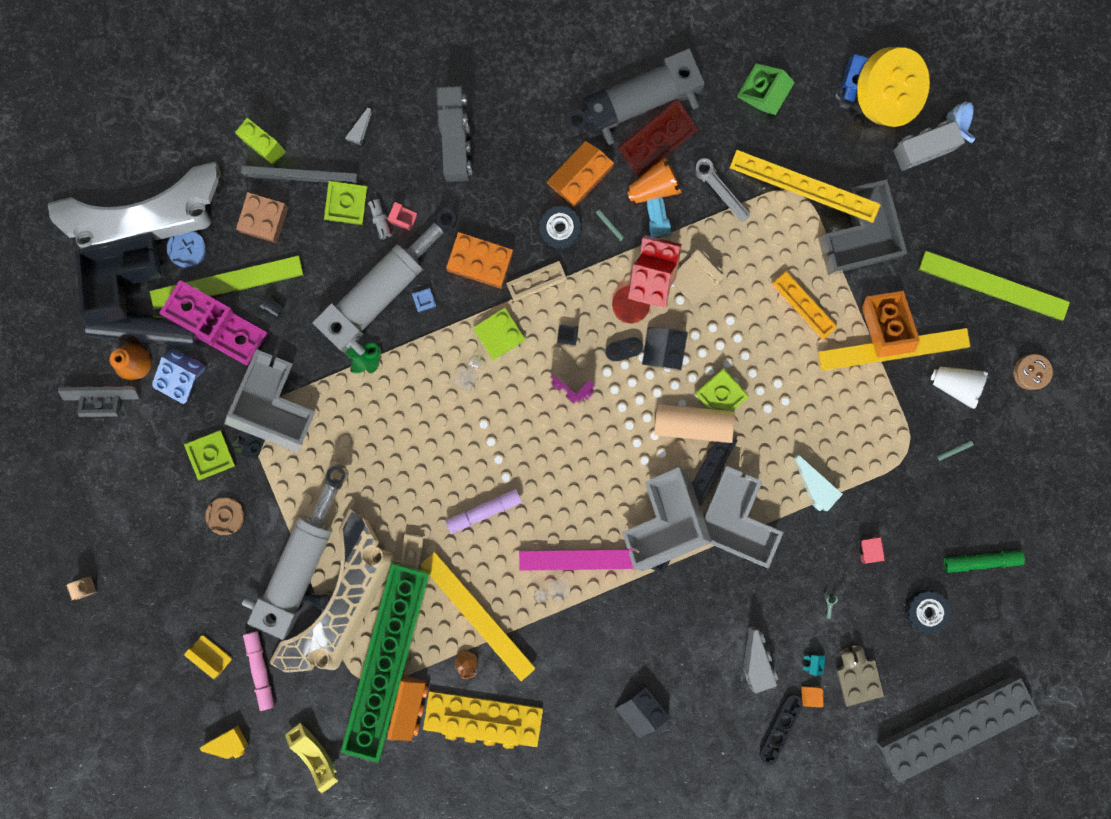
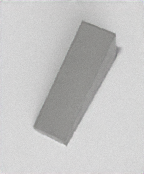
M370 108L366 109L345 137L347 141L362 145L372 114Z

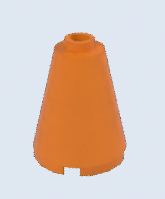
M667 158L662 159L629 185L627 194L631 202L641 203L682 193V189L678 190L676 187L680 184L672 166L666 165V162L669 161Z
M137 343L124 344L110 355V363L115 372L121 378L128 381H135L145 377L152 365L148 350Z

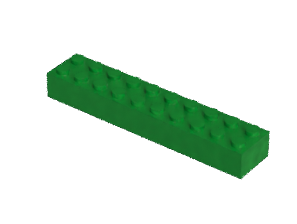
M396 561L391 564L341 753L379 763L382 757L400 682L405 672L431 575L429 570Z

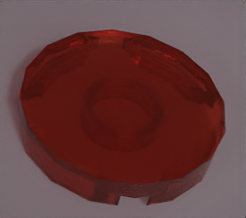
M625 286L614 295L612 309L616 318L621 322L635 324L646 317L649 313L650 304L628 299L630 286Z

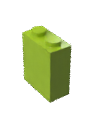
M248 118L235 132L244 143L273 166L276 165L286 152L275 139Z

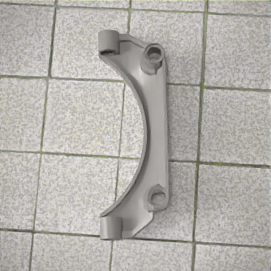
M217 161L195 166L176 184L164 192L145 201L127 206L98 207L84 204L72 197L49 202L50 219L69 238L76 237V243L80 249L150 233L155 240L205 229L211 224V219L206 211V204H210L219 178H221L220 168Z

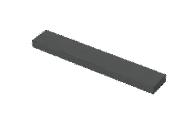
M242 166L241 173L245 177L359 184V176L354 173Z

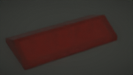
M676 99L622 143L618 149L626 163L638 177H641L698 129L679 100Z

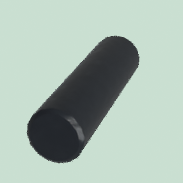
M127 313V318L90 327L84 321V333L87 338L196 347L200 341L195 333L160 315Z

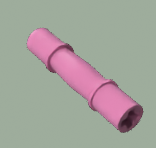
M255 631L244 634L246 656H249L251 674L256 688L254 692H256L259 710L263 711L274 708L272 686L269 685L267 669L262 654L264 650H262L259 633Z

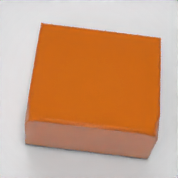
M801 686L803 706L823 707V688L821 686Z

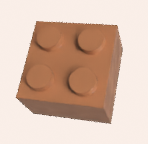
M247 192L236 229L241 233L278 243L288 206L284 203Z

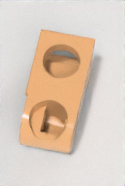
M91 576L66 585L71 600H77L96 593Z

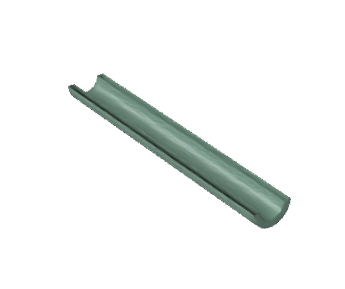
M599 209L596 214L620 241L625 237Z
M970 440L938 455L937 458L939 461L974 444Z

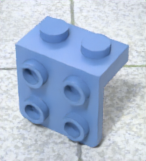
M172 348L162 356L152 386L184 404L188 401L195 379L204 372L206 365L200 363L197 359L187 356L182 351Z

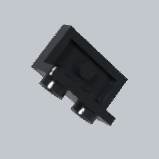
M239 430L233 439L231 449L247 457L257 459L265 440Z

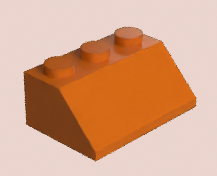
M585 141L546 183L568 204L575 208L613 168L614 163L601 150Z
M409 676L402 678L387 739L412 741L414 735H418L420 724H417L418 716L422 717L424 705H421L422 699L427 697L429 687L426 686V680Z

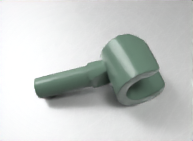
M826 591L824 593L828 607L826 618L831 619L832 607L837 603L838 598L835 591L832 597H829V593Z

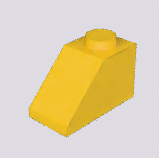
M236 726L200 747V750L226 759L232 756L236 759L245 754L244 750L249 745L240 728Z

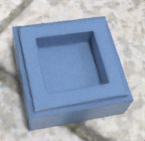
M431 288L412 293L418 312L436 307Z

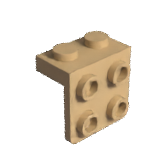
M698 249L677 270V276L673 283L693 305L698 304L724 279L723 271L717 265L713 266L709 262V256L704 251L700 252Z

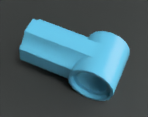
M663 198L647 201L651 237L671 235L670 223L666 217Z

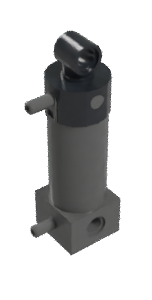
M690 48L664 59V63L660 67L583 97L584 109L573 110L568 115L567 123L569 129L573 132H581L586 126L591 125L595 133L603 132L608 145H611L615 140L610 129L634 116L672 100H675L677 104L689 99L692 108H698L700 105L696 95L701 94L705 83ZM579 117L582 119V123L575 125L572 119Z

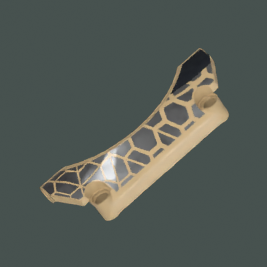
M349 508L339 527L341 567L338 582L330 602L320 617L307 630L289 640L281 641L270 660L273 666L283 672L309 671L314 666L320 669L336 670L340 666L391 564L394 562L392 552L377 547L379 541L368 520L364 518V514L355 509Z

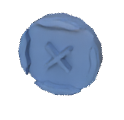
M192 231L170 237L167 244V253L176 265L183 268H192L204 259L206 244L197 232Z

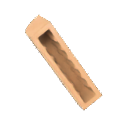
M658 404L654 435L732 443L735 411Z

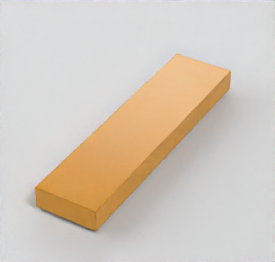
M787 271L771 284L822 340L838 328Z

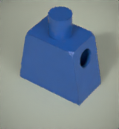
M855 54L849 58L841 85L842 88L846 89L843 97L844 100L855 101L859 76L869 58ZM852 77L856 78L857 84L852 82Z

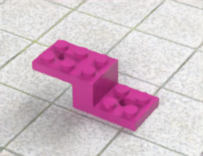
M181 280L159 312L162 316L195 333L201 341L246 366H249L256 349L259 350L268 335L266 331L235 315L228 306ZM190 302L192 303V309L190 311H183L182 305ZM241 335L245 336L246 342L238 345L236 338Z

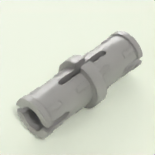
M380 199L373 200L374 203L370 201L368 204L373 215L372 221L376 224L380 239H386V236L391 237L392 234L386 221L388 218L387 215H384Z

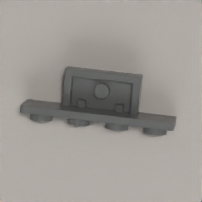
M130 385L123 387L67 386L58 389V393L63 400H79V417L118 416L120 400L139 399L140 396L136 387Z

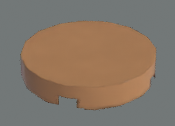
M220 497L214 500L206 510L207 525H209L214 533L219 535H230L237 532L245 520V512L242 505L230 497Z

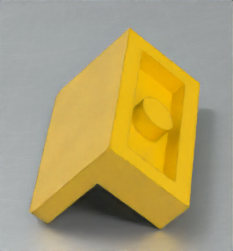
M204 635L184 654V656L213 679L217 678L232 660L231 656Z

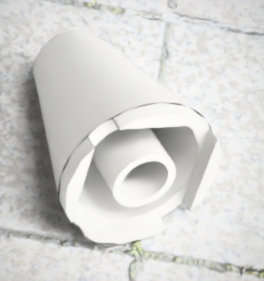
M939 367V370L934 369L931 380L934 381L933 385L975 409L988 372Z

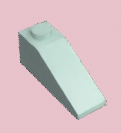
M796 455L793 459L808 496L813 501L812 505L818 511H828L842 496V493L802 457Z

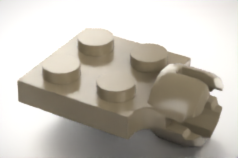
M851 646V652H849L848 647L844 648L841 651L843 665L840 668H836L844 702L847 707L884 697L876 662L873 658L866 659L864 649L861 646Z

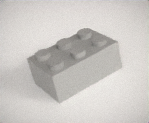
M946 121L939 124L933 130L928 128L921 131L915 137L910 135L903 138L901 142L897 143L898 146L893 151L901 171L955 151L965 142L957 122L950 123Z

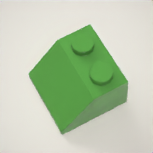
M755 64L737 96L763 112L776 115L795 82L782 69Z

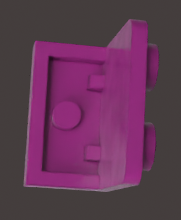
M554 374L550 376L552 380L551 385L558 391L564 390L567 393L565 397L573 404L575 402L580 404L584 398L588 401L595 393L593 389L595 384L590 380L575 394Z

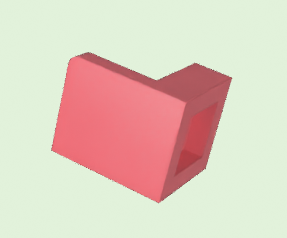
M395 202L387 220L391 224L411 231L417 213L403 208L401 204Z
M873 537L872 539L861 541L863 554L860 555L861 562L866 564L884 561L881 537Z

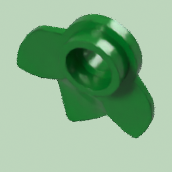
M368 343L365 346L361 345L365 349L362 355H359L352 347L346 351L345 354L353 359L350 368L351 373L359 374L366 370L369 374H372L378 369L381 349L377 344Z

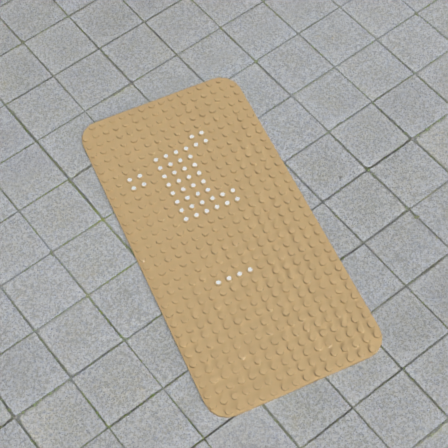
M782 189L767 192L741 203L750 214V217L744 222H741L729 208L674 231L671 235L660 237L659 239L682 244L678 269L698 249L700 252L704 251L709 256V262L713 266L717 265L723 271L724 279L696 305L691 304L673 284L670 287L666 308L628 299L633 264L641 252V246H638L566 277V281L516 302L513 299L385 352L378 359V369L372 374H369L366 370L355 374L350 372V368H347L280 396L282 399L315 411L299 453L265 440L258 456L290 534L299 516H312L322 490L326 485L327 470L334 465L340 464L345 466L349 473L348 479L343 483L341 489H338L324 521L333 531L310 581L315 594L324 592L333 594L335 591L341 567L339 527L349 508L365 515L364 518L368 520L379 541L377 547L392 552L396 562L400 563L405 533L424 536L420 564L432 553L436 552L506 634L654 572L651 568L645 571L637 569L519 571V551L628 549L622 532L656 518L645 482L680 467L688 471L692 483L715 442L654 435L658 404L708 409L696 396L695 392L723 368L750 396L734 410L733 438L738 441L724 466L742 472V476L747 474L762 481L748 518L762 524H767L812 505L813 501L808 496L793 459L796 455L802 457L840 492L886 474L900 465L908 453L911 437L908 423L882 362L826 371L820 370L817 352L871 344L873 342L844 273L840 272L832 275L827 273L824 258L827 256L826 254L822 255L818 238L827 233L818 212L811 202L805 197ZM785 271L794 278L838 326L824 340L815 333L771 285ZM506 308L526 341L493 361L473 330V327ZM560 325L579 326L576 347L557 344ZM648 327L688 332L681 371L642 365ZM631 337H637L643 343V350L638 356L617 362H612L606 357L605 351L610 343ZM632 343L630 348L636 350L637 344ZM617 348L612 349V354L618 355L619 350ZM554 374L575 394L590 380L595 384L593 388L595 393L588 401L584 398L580 404L577 402L573 404L565 397L567 393L564 390L558 391L551 385L552 380L550 376ZM334 470L333 472L334 478L340 480L342 477L339 470ZM721 472L700 507L702 515L705 512ZM514 489L517 490L522 503L505 510V512L500 511L487 519L471 524V527L464 528L453 534L450 533L445 520L496 499V496L503 495ZM708 544L671 559L669 565L711 548L714 545ZM389 571L343 657V661L350 672L359 679L362 675ZM431 577L403 677L453 657L460 650H469L486 643L485 639Z

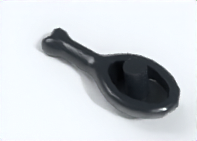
M305 592L303 600L311 602L320 613H323L333 594L324 592L312 595Z

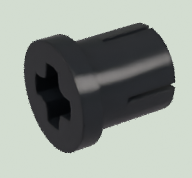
M269 294L259 310H264L274 318H277L285 306L275 300L273 295Z

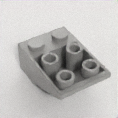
M750 626L748 629L743 670L749 688L756 694L776 687L775 681L778 680L775 669L769 664L772 661L770 653L763 647V643H765L763 633L754 626Z

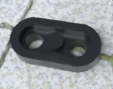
M637 337L616 341L607 346L605 354L612 362L632 358L642 352L643 343ZM632 343L637 344L636 350L630 348ZM617 348L619 354L613 355L612 349Z

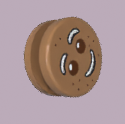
M1039 354L1021 357L1015 363L1013 369L1016 383L1027 390L1045 387L1051 381L1053 375L1050 361Z

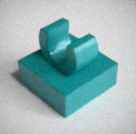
M826 655L804 656V659L809 660L811 664L810 666H803V669L810 671V675H823Z

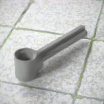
M706 158L700 159L695 168L696 176L703 182L707 181L741 222L746 221L750 217L749 212L715 174L717 170L713 167L712 162ZM705 165L709 168V171L702 173L699 167Z

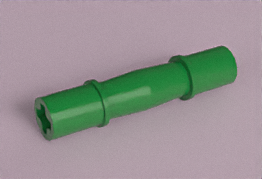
M1022 550L944 558L946 573L969 572V570L995 567L1005 568L1024 565L1025 563Z

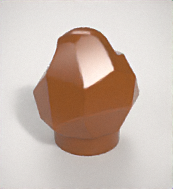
M465 649L460 650L457 653L455 669L461 674L462 679L476 676L478 667L476 655Z

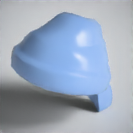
M965 101L949 111L946 119L950 123L956 121L962 137L968 142L973 143L975 137L968 132V129L972 122L974 108L971 102Z

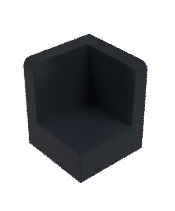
M560 325L557 344L576 347L579 326Z

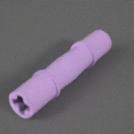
M514 489L445 521L450 533L453 534L464 528L471 527V524L487 519L500 511L505 512V510L522 503L517 490Z

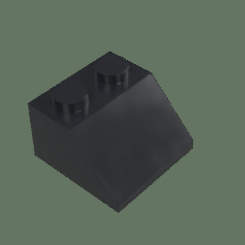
M648 327L642 365L681 371L688 332Z
M645 684L615 707L638 738L655 731L670 719L668 712Z

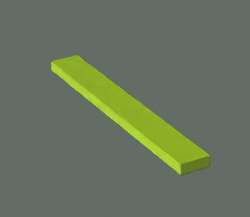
M928 251L924 252L918 268L920 271L1061 321L1064 320L1070 302Z
M295 256L186 282V284L210 297L302 276L304 273L300 256ZM176 285L150 291L154 310L163 308Z

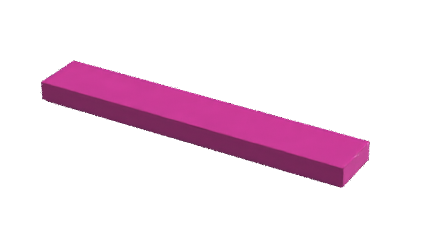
M633 550L519 551V571L634 569L629 552Z

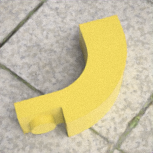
M300 723L285 734L289 747L308 766L320 792L323 793L338 782L335 775L336 769L330 757L306 727Z

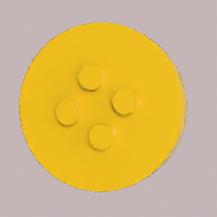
M900 47L883 48L868 59L860 73L857 86L858 101L868 119L880 125L896 127L907 124L920 113L927 100L930 85L929 72L924 60L915 51Z

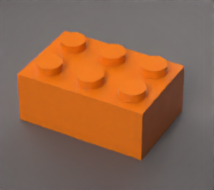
M458 232L446 269L448 272L502 289L514 252L512 249Z
M904 291L867 296L862 310L877 358L915 352L920 339Z

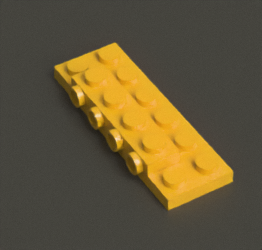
M429 690L423 730L440 732L445 735L446 739L456 740L457 737H462L465 742L469 743L482 740L484 741L483 744L494 746L495 743H502V747L513 749L514 745L537 747L543 708Z

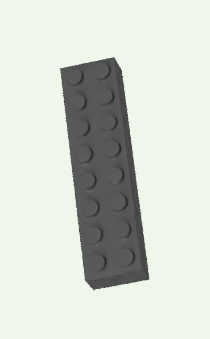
M1013 675L877 744L894 778L901 783L1039 713L1022 679Z

